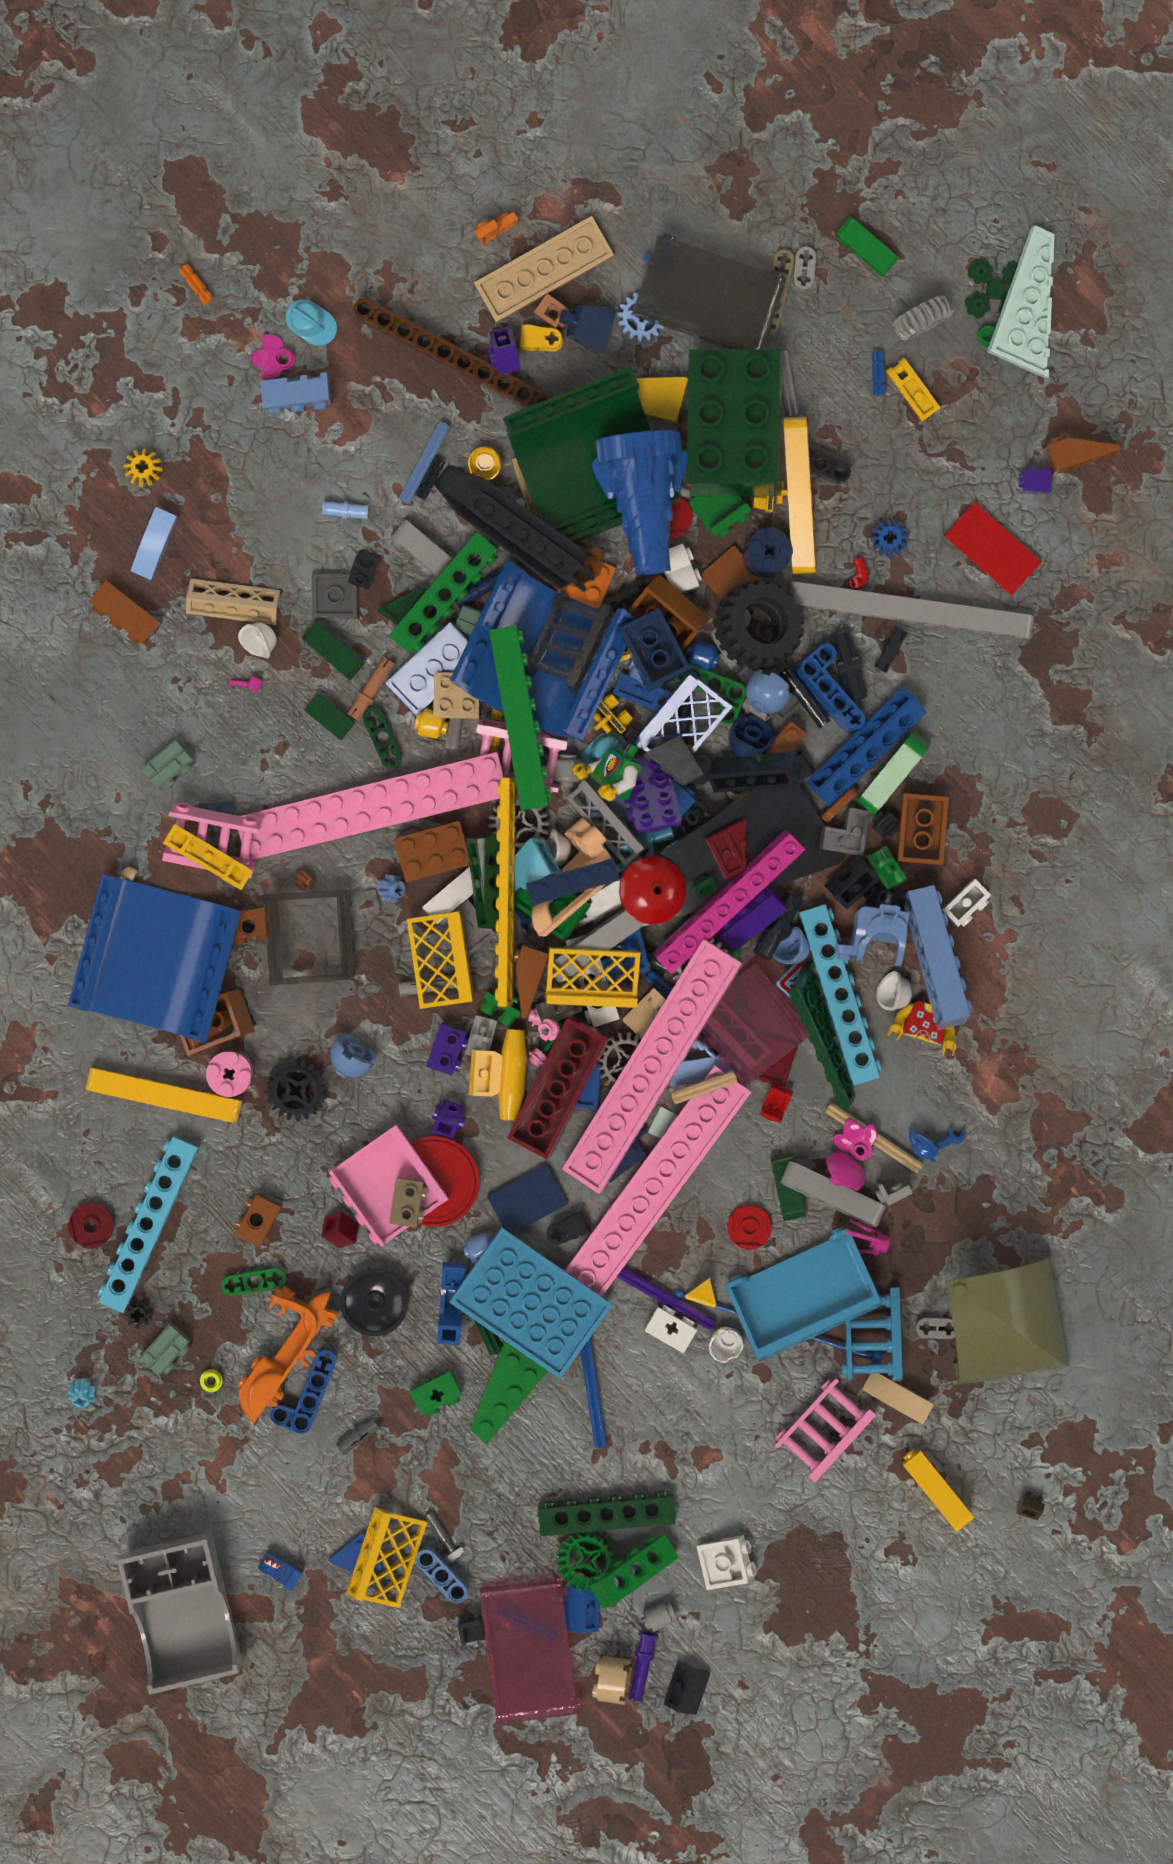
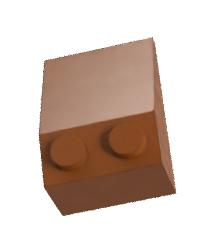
M1063 436L1049 440L1050 442L1043 449L1048 468L1052 469L1053 476L1114 456L1121 450V447L1116 444L1075 438L1063 439Z
M524 945L522 949L517 948L513 961L517 962L516 975L522 1018L527 1019L549 954Z
M241 989L218 996L206 1043L180 1035L187 1056L255 1032Z

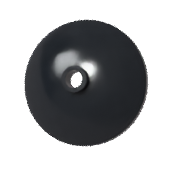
M369 1268L356 1273L347 1281L341 1293L340 1308L345 1321L353 1330L366 1336H382L395 1330L404 1320L408 1310V1295L401 1280L393 1273L384 1269ZM377 1297L379 1304L373 1305L371 1298Z

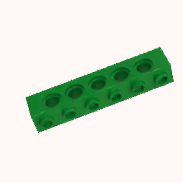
M476 532L389 634V637L409 654L413 651L417 653L425 644L422 640L427 634L432 636L439 628L438 621L442 617L446 619L454 610L452 605L458 599L461 602L468 594L467 587L472 582L476 584L484 574L481 571L485 566L491 567L498 559L496 555L498 549ZM477 554L481 557V563L478 566H471L468 563L471 555ZM459 571L466 574V580L462 584L454 581V575ZM442 589H449L452 596L448 601L440 600L439 592ZM428 606H434L437 609V614L434 618L425 617L424 610ZM414 623L422 626V632L417 636L411 635L409 631L410 626Z

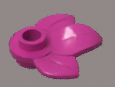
M267 334L262 336L264 348L251 354L250 359L256 366L263 368L262 379L272 380L278 378L282 371L288 370L294 365L295 356L290 349L284 348L280 338ZM281 356H287L288 361L286 363H281Z
M848 1118L844 1125L843 1134H835L833 1140L839 1150L844 1153H851L855 1159L864 1161L872 1155V1145L877 1140L878 1133L874 1124L863 1128L858 1122ZM862 1147L865 1152L860 1153L857 1148Z

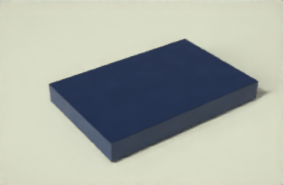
M547 1164L487 1196L502 1226L511 1234L568 1205Z

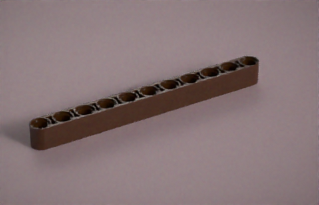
M361 298L354 304V313L360 321L523 408H528L542 400L552 398L510 374H499L497 367H492L486 361L369 299ZM368 305L371 310L367 315H361L358 313L360 306ZM383 315L389 316L391 319L390 323L386 326L378 323L379 318ZM402 326L409 327L411 329L410 334L404 337L398 334L399 328ZM421 337H428L431 340L427 347L418 345ZM442 347H447L451 351L450 355L446 358L438 355V351ZM461 358H468L471 363L469 367L463 369L458 366V361ZM483 368L491 372L487 379L478 377V372ZM502 379H507L511 383L510 387L506 390L498 387V382ZM521 390H528L531 394L529 399L524 401L520 400L517 395Z

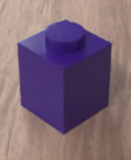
M1024 469L1022 474L1018 476V488H1022V494H1050L1052 492V469Z

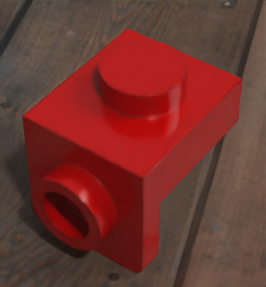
M772 1083L764 1100L760 1115L767 1120L781 1123L793 1091Z

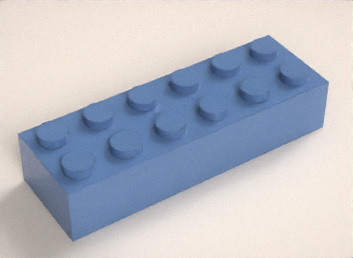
M934 885L908 891L902 903L904 911L909 912L908 925L937 1030L963 1025L970 1017V1013H972V1006L970 1000L965 998L966 984L964 978L959 976V959L957 956H954L952 951L954 947L953 937L947 933L948 919L946 913L941 911V894L939 891H936Z

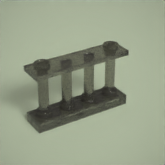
M561 589L559 596H555L553 600V609L532 654L527 657L528 666H525V670L531 678L535 677L537 670L565 680V684L570 692L578 694L615 614L611 606L603 603L599 610L594 611L569 602L570 597L566 590ZM567 610L593 619L591 629L585 631L560 622L564 611ZM558 630L583 639L584 644L581 650L576 651L551 642L555 631ZM549 650L574 659L575 664L572 670L566 671L542 662L546 651Z

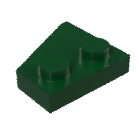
M419 587L409 594L380 607L377 611L395 625H398L424 595L426 590ZM428 606L424 610L425 617L429 616L434 606ZM418 623L412 624L409 629L410 634L415 635L421 625Z

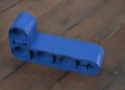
M822 644L796 666L795 674L801 682H805V688L843 731L847 733L854 732L863 727L865 716L825 670L836 659L837 653L831 644ZM821 650L827 654V661L820 657ZM804 665H808L811 668V675L805 673ZM819 682L825 684L826 692L820 690ZM834 699L840 701L841 709L835 707ZM852 718H854V720H855V721L853 722V725L850 723V721L852 720Z
M323 1348L317 1354L297 1407L286 1403H279L278 1406L273 1407L270 1412V1419L275 1425L299 1434L309 1431L337 1362V1354L333 1349ZM329 1354V1359L332 1360L325 1367V1370H329V1373L323 1369H316V1366L321 1368L324 1360L321 1356ZM319 1374L323 1376L324 1384L321 1386L315 1385L312 1381L314 1375ZM306 1396H313L316 1399V1405L308 1407L304 1403ZM284 1409L287 1413V1418L279 1420L275 1416V1410ZM298 1417L306 1418L308 1426L300 1428L296 1424V1419Z

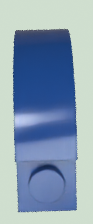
M443 1262L437 1344L460 1345L463 1311L452 1305L449 1300L465 1279V1263Z

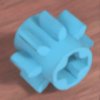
M77 1379L74 1385L69 1384L67 1399L72 1400V1404L77 1407H86L89 1402H94L96 1387L91 1386L90 1381L86 1379Z

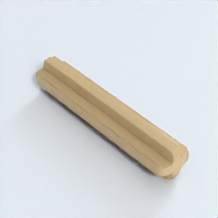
M730 1071L673 1091L671 1095L674 1103L678 1104L737 1083V1077L734 1071Z

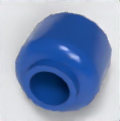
M699 639L694 645H689L685 657L689 658L688 664L710 671V669H715L720 652H717L718 648L715 644Z

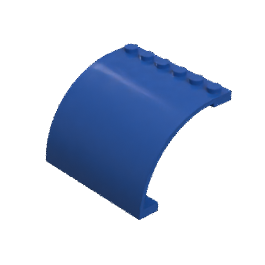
M506 561L449 681L474 698L504 714L489 630L516 625L517 630L522 629L524 643H521L520 647L522 653L526 652L528 666H524L525 675H530L532 688L528 689L529 697H534L536 711H532L533 720H538L541 730L571 739L583 740L626 648L619 628L637 618L624 609L618 608L616 613L613 614L573 600L535 580L512 561Z
M102 874L67 1006L132 1021L206 1043L241 911Z

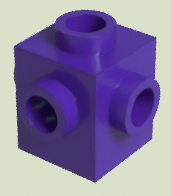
M444 1099L441 1107L436 1106L432 1119L436 1120L432 1132L453 1140L457 1128L462 1130L466 1117L462 1115L465 1107Z

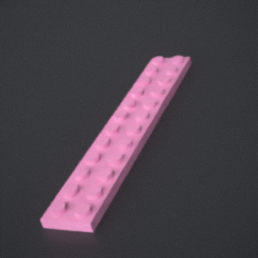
M496 752L243 815L241 817L253 816L257 820L263 821L259 833L252 834L249 859L255 860L500 799L497 787L498 783L501 782V778H504L499 754ZM238 830L242 843L244 831Z
M703 939L562 1170L598 1194L603 1192L743 965L742 962L706 939Z
M714 1065L704 1080L722 1075L725 1072ZM737 1081L735 1084L689 1099L564 1271L600 1296H603L751 1094V1091Z

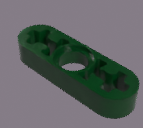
M370 707L364 712L363 721L382 764L388 769H396L402 762V756L382 711L376 707ZM372 711L374 714L379 713L380 715L377 718L379 726L382 723L385 725V728H379L373 733L371 728H375V725L372 721H367V718L370 717L369 713ZM379 732H386L389 736V741L385 745H380L376 741V736ZM393 744L394 748L390 749V752L393 756H398L395 760L396 764L386 763L385 760L388 758L386 751L381 753L380 749L388 748Z

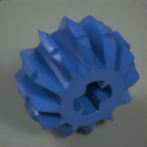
M887 519V527L880 521L878 526L881 530L877 528L872 529V532L878 536L870 538L872 542L878 541L872 547L873 550L881 547L882 550L879 552V555L883 556L886 550L888 551V558H892V550L899 556L901 554L899 547L902 549L907 548V545L902 541L909 539L908 535H901L907 530L906 527H902L900 530L897 529L900 521H896L894 526H891V519ZM888 533L895 536V540L891 544L887 543L888 540L884 541V537Z

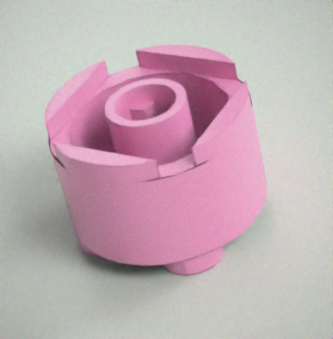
M222 1052L209 1062L206 1069L207 1082L210 1088L221 1096H237L245 1092L252 1083V1063L244 1054L239 1052ZM227 1068L229 1070H235V1073L233 1074V1080L232 1078L225 1077V1074L227 1073Z

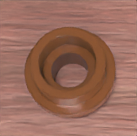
M301 870L293 875L295 879L294 884L301 891L305 889L310 891L312 889L314 880L306 872Z

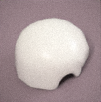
M721 1327L715 1330L709 1340V1353L714 1360L722 1363L738 1358L744 1347L743 1336L737 1329L731 1327Z

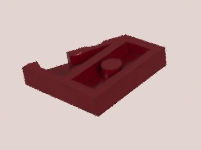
M744 818L705 838L726 880L746 870L745 851L747 850V841L745 840V830L747 822Z

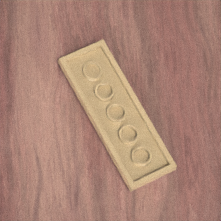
M590 216L474 282V285L495 322L498 323L544 297L546 294L614 257V254L595 220Z

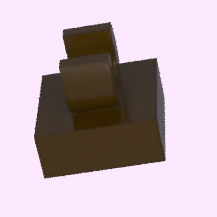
M1028 1491L1018 1504L1016 1514L1038 1520L1045 1507V1504L1041 1503L1042 1495H1039L1036 1501L1030 1499L1031 1492Z

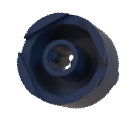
M774 527L757 531L744 545V566L752 575L757 577L771 578L776 576L788 565L793 555L790 540L783 532ZM765 551H768L770 554H769V555H765L764 552H765Z

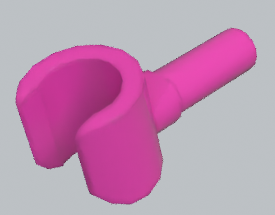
M253 676L250 677L249 682L230 679L229 685L243 686L253 691H258L262 685V680Z

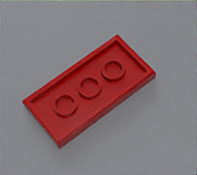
M975 502L944 535L948 541L1010 596L1016 592L1041 564V561Z

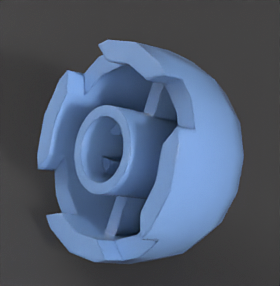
M762 670L755 671L746 686V698L752 709L758 713L774 714L781 711L789 702L792 693H789L787 690L789 685L781 677L772 672L770 676L762 674Z
M343 1034L341 1038L338 1037L330 1050L331 1063L335 1068V1072L341 1077L358 1078L364 1076L376 1062V1055L371 1048L367 1051L360 1045L361 1040Z

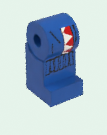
M271 1552L265 1554L258 1566L260 1571L272 1577L290 1591H293L304 1572L301 1568Z

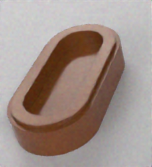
M854 786L848 789L821 818L828 823L859 791Z

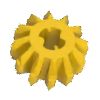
M143 448L142 455L136 449L134 450L135 458H132L130 455L127 456L131 464H124V468L131 470L127 471L125 476H133L130 481L132 484L139 480L140 487H144L145 480L149 486H152V477L157 481L160 479L155 472L163 471L161 467L156 466L162 461L160 458L154 459L156 455L154 451L147 456L148 451L146 448ZM145 462L149 468L145 469L144 473H141L138 466H142Z

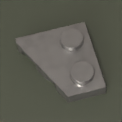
M680 736L647 751L643 755L645 759L649 760L651 758L661 766L660 770L671 775L682 786L703 775L702 770Z

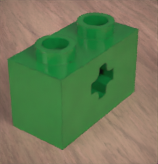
M451 1369L410 1389V1394L421 1416L427 1414L428 1417L440 1411L439 1407L445 1404L448 1407L460 1401L459 1397L463 1394ZM434 1389L438 1392H443L440 1400L437 1397L432 1398Z

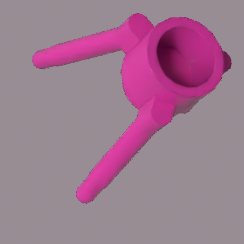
M850 1219V1223L872 1233L869 1236L851 1230L845 1231L846 1234L868 1240L867 1245L871 1249H859L860 1254L878 1256L879 1252L886 1253L888 1251L890 1236L884 1235L883 1231L875 1230L861 1222Z

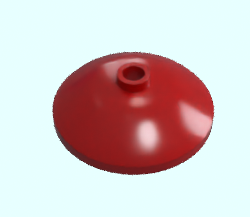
M647 856L634 861L626 868L620 880L619 896L623 908L633 919L644 924H661L672 919L682 908L686 897V884L681 871L674 863L663 857ZM656 886L660 888V893L657 895L654 893Z

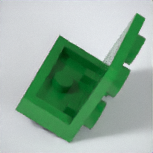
M696 496L689 503L714 539L718 536L721 539L732 531L730 527L734 524H743L750 518L748 514L752 511L747 502L744 503L740 496Z

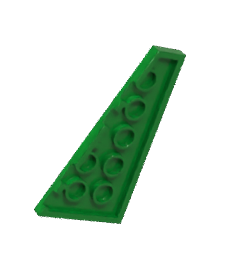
M505 1341L471 1424L470 1431L488 1444L547 1374L548 1370Z

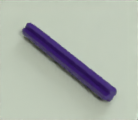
M623 1267L617 1275V1278L704 1328L712 1330L715 1326L716 1320L627 1268Z

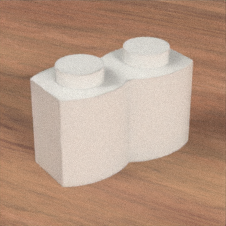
M683 544L670 548L671 571L665 572L668 582L681 594L699 588L698 582L702 581L698 569H693L690 563L691 560H694L690 548H685Z

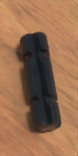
M438 457L433 458L431 468H428L421 481L422 485L415 492V495L420 499L425 500L429 495V489H432L440 474L439 470H442L445 465L442 459Z

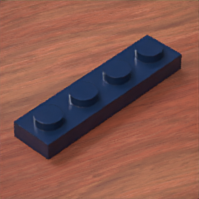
M614 858L528 882L525 885L531 905L533 906L619 881L620 878Z

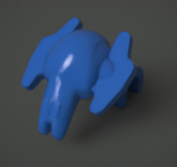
M951 1127L945 1138L933 1143L921 1134H915L913 1128H911L909 1140L918 1157L935 1163L936 1160L933 1157L939 1154L938 1150L950 1144L962 1143L966 1133L962 1130L960 1137H955L953 1135L954 1128Z

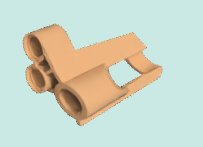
M581 818L566 831V837L579 853L561 870L562 873L612 859L603 845L606 842L605 837L596 827H591L585 819ZM605 885L585 890L553 919L549 912V904L553 900L537 904L532 910V921L538 935L547 936Z

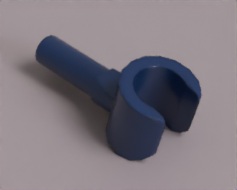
M514 905V911L521 921V929L529 934L527 927L530 924L533 926V921L527 918Z

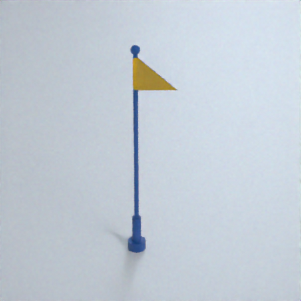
M710 1278L687 1294L683 1293L682 1290L675 1291V1297L678 1299L683 1297L738 1315L736 1310L716 1304ZM818 1336L811 1338L812 1340L846 1350L845 1345ZM852 1351V1355L870 1360V1364H881L884 1351Z

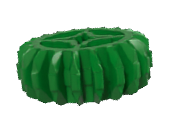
M584 1532L582 1536L580 1533H575L574 1537L568 1536L566 1542L563 1541L560 1544L561 1549L556 1551L558 1558L555 1559V1564L560 1565L557 1567L556 1572L563 1573L560 1580L567 1579V1587H570L572 1584L575 1585L574 1591H578L582 1587L583 1593L588 1592L590 1589L589 1585L595 1581L594 1577L599 1574L596 1565L597 1558L601 1562V1572L606 1571L607 1573L612 1569L610 1565L615 1562L611 1559L614 1557L615 1552H608L611 1547L610 1544L604 1546L602 1544L604 1538H600L598 1541L596 1533H593L591 1537H589L588 1532ZM584 1547L591 1549L592 1552L587 1551ZM570 1551L573 1553L572 1557L575 1560V1565L573 1567L571 1566L569 1560ZM591 1559V1561L589 1562V1564L587 1563V1564L585 1565V1564L583 1563L582 1565H580L581 1562H582V1560H583V1561H584V1560L588 1561V1560ZM577 1573H583V1574H585L587 1577L580 1576V1575L577 1574Z

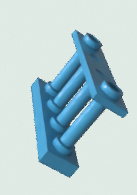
M890 1288L889 1294L880 1296L883 1305L890 1309V1316H886V1319H852L845 1323L846 1362L842 1363V1376H846L847 1382L852 1381V1374L888 1373V1375H892V1381H901L903 1379L900 1288ZM851 1328H886V1330H890V1339L878 1342H851ZM887 1350V1353H891V1362H887V1364L852 1365V1351Z

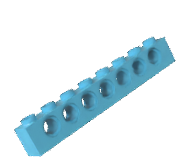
M825 904L799 912L852 1085L855 1086L880 1078L879 1072H882L879 1060H874L872 1051L875 1050L874 1043L871 1037L867 1038L865 1029H868V1024L865 1016H860L858 1010L862 1005L858 994L854 995L851 987L855 985L852 973H847L845 968L848 960L837 959L838 954H835V946L841 942L838 929L833 930L831 921L835 919L831 907L827 908ZM818 923H824L827 927V932L823 936H818L815 933V926ZM826 944L831 945L834 949L833 955L829 958L824 957L821 952L822 947ZM832 966H837L841 971L837 979H831L828 975V971ZM838 988H844L847 991V997L843 1001H839L835 997V992ZM846 1009H850L854 1013V1018L851 1022H845L842 1019V1013ZM852 1031H858L861 1035V1039L857 1044H852L849 1041L848 1037ZM863 1052L867 1055L868 1060L866 1064L860 1066L856 1063L855 1057L858 1053Z
M173 1136L172 1140L167 1139L162 1150L166 1152L163 1160L158 1159L153 1170L156 1172L154 1180H149L145 1187L146 1198L144 1202L140 1200L136 1207L135 1213L138 1214L135 1222L130 1221L125 1232L128 1234V1238L125 1243L121 1242L116 1254L119 1255L116 1263L112 1262L107 1275L110 1278L107 1284H102L98 1292V1296L101 1297L99 1303L121 1313L126 1312L127 1305H129L200 1146L178 1136ZM172 1155H177L181 1159V1164L177 1168L172 1167L169 1163ZM162 1176H168L171 1179L172 1184L169 1188L161 1186L160 1179ZM154 1196L162 1200V1206L159 1209L151 1205V1199ZM144 1217H149L153 1221L151 1229H145L142 1226V1219ZM134 1238L142 1239L144 1243L143 1249L137 1250L133 1247L132 1241ZM127 1258L134 1262V1269L131 1271L126 1270L123 1266V1261ZM116 1279L124 1281L125 1289L123 1291H118L114 1288V1281Z

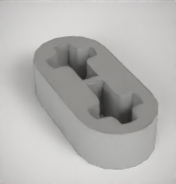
M810 247L800 248L795 257L793 283L795 288L800 291L809 290L814 282L816 253ZM804 252H808V256L812 257V259L808 260L807 267H803V259L799 258V256H803ZM802 271H806V279H810V282H806L805 286H802L801 282L797 281V278H801Z
M922 1317L916 1322V1332L922 1338L953 1339L955 1337L954 1330L950 1331L949 1335L946 1334L945 1330H939V1326L945 1327L947 1322H950L953 1327L951 1318ZM926 1321L929 1326H936L935 1330H928L927 1334H924V1331L920 1329V1326H923Z

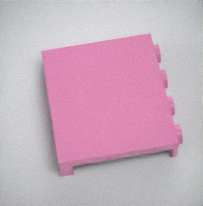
M397 1124L329 1172L331 1177L328 1179L335 1189H341L344 1193L342 1196L343 1201L349 1208L353 1206L357 1212L355 1217L360 1225L368 1227L370 1230L368 1236L375 1245L379 1243L381 1247L408 1228V1226L389 1224L397 1177L424 1181V1187H428L426 1201L421 1200L420 1209L424 1210L423 1217L449 1200L445 1191Z

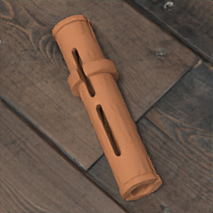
M385 657L382 658L381 663L362 692H358L356 695L358 697L349 712H347L349 716L360 721L367 707L373 704V698L393 667H395V663Z

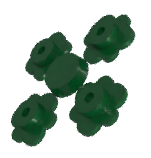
M980 259L978 262L973 261L971 263L967 276L973 279L975 284H980L981 282L987 284V295L983 294L980 296L978 292H975L972 297L966 298L965 306L968 308L967 313L969 315L974 314L977 319L983 318L985 312L990 310L988 305L989 298L993 300L1001 299V306L998 308V312L1001 314L1007 297H1004L1006 293L1005 285L1009 286L1012 283L1014 277L1012 273H1015L1018 266L1016 262L1011 261L1007 264V268L1002 269V281H991L990 274L993 273V268L989 266V262L986 259Z

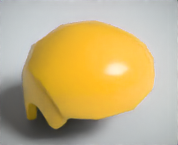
M488 446L476 448L470 454L468 460L470 474L485 478L488 481L493 480L499 475L502 468V459L499 453Z

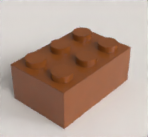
M658 575L645 588L627 611L638 619L660 608L682 652L691 644L710 620L705 613L661 575Z
M907 793L901 795L896 862L943 865L949 797Z
M460 821L394 839L406 883L470 866L467 844Z

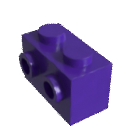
M511 326L489 331L491 344H487L492 367L497 366L499 374H512L516 370L521 369Z
M441 1023L426 1067L449 1075H453L454 1071L458 1072L462 1059L458 1058L461 1050H466L469 1038L466 1037L467 1032Z

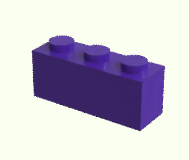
M767 885L717 933L729 947L736 951L785 913L787 908L782 898Z

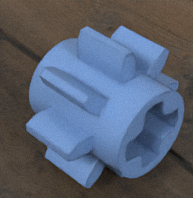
M386 874L385 879L379 881L377 891L382 896V901L397 903L398 898L403 897L405 884L400 881V876Z

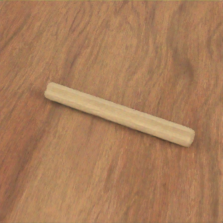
M830 1103L825 1110L828 1115L845 1125L848 1118H851L863 1128L866 1127L865 1124L834 1103ZM878 1134L877 1140L873 1144L874 1146L915 1173L922 1169V1162Z

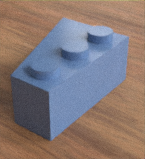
M327 372L320 373V376L316 377L302 375L300 378H279L260 381L262 406L264 411H268V414H280L284 409H291V412L305 411L304 408L313 407L314 410H326L327 406H332L330 378Z

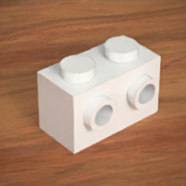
M973 879L941 911L946 913L947 918L956 927L960 925L964 927L972 920L971 914L976 909L981 911L989 903L987 899L991 894L976 879Z

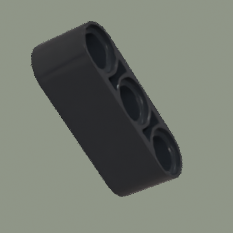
M809 447L810 473L838 485L847 482L851 475V468L847 463ZM818 458L823 459L826 467L821 470L816 469L813 464L814 460ZM836 468H843L846 471V477L843 479L837 478L834 475V470Z

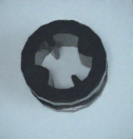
M826 1422L823 1428L825 1436L833 1441L840 1439V1433L836 1436L834 1433L832 1436L828 1434L830 1424Z

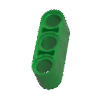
M848 217L834 234L842 244L883 277L899 260L888 247L851 217Z

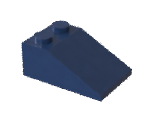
M660 608L619 628L635 668L648 693L689 673L691 668Z

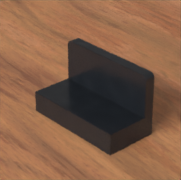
M677 1662L663 1705L679 1713L696 1715L710 1672L695 1669L684 1662Z

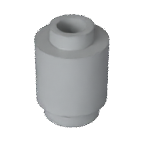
M663 1602L644 1611L646 1616L642 1617L647 1630L652 1628L653 1632L672 1624L673 1620L677 1619L670 1602L666 1604Z

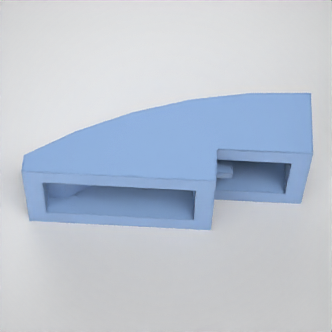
M155 507L134 559L131 572L152 581L170 541V535L178 520L177 516Z

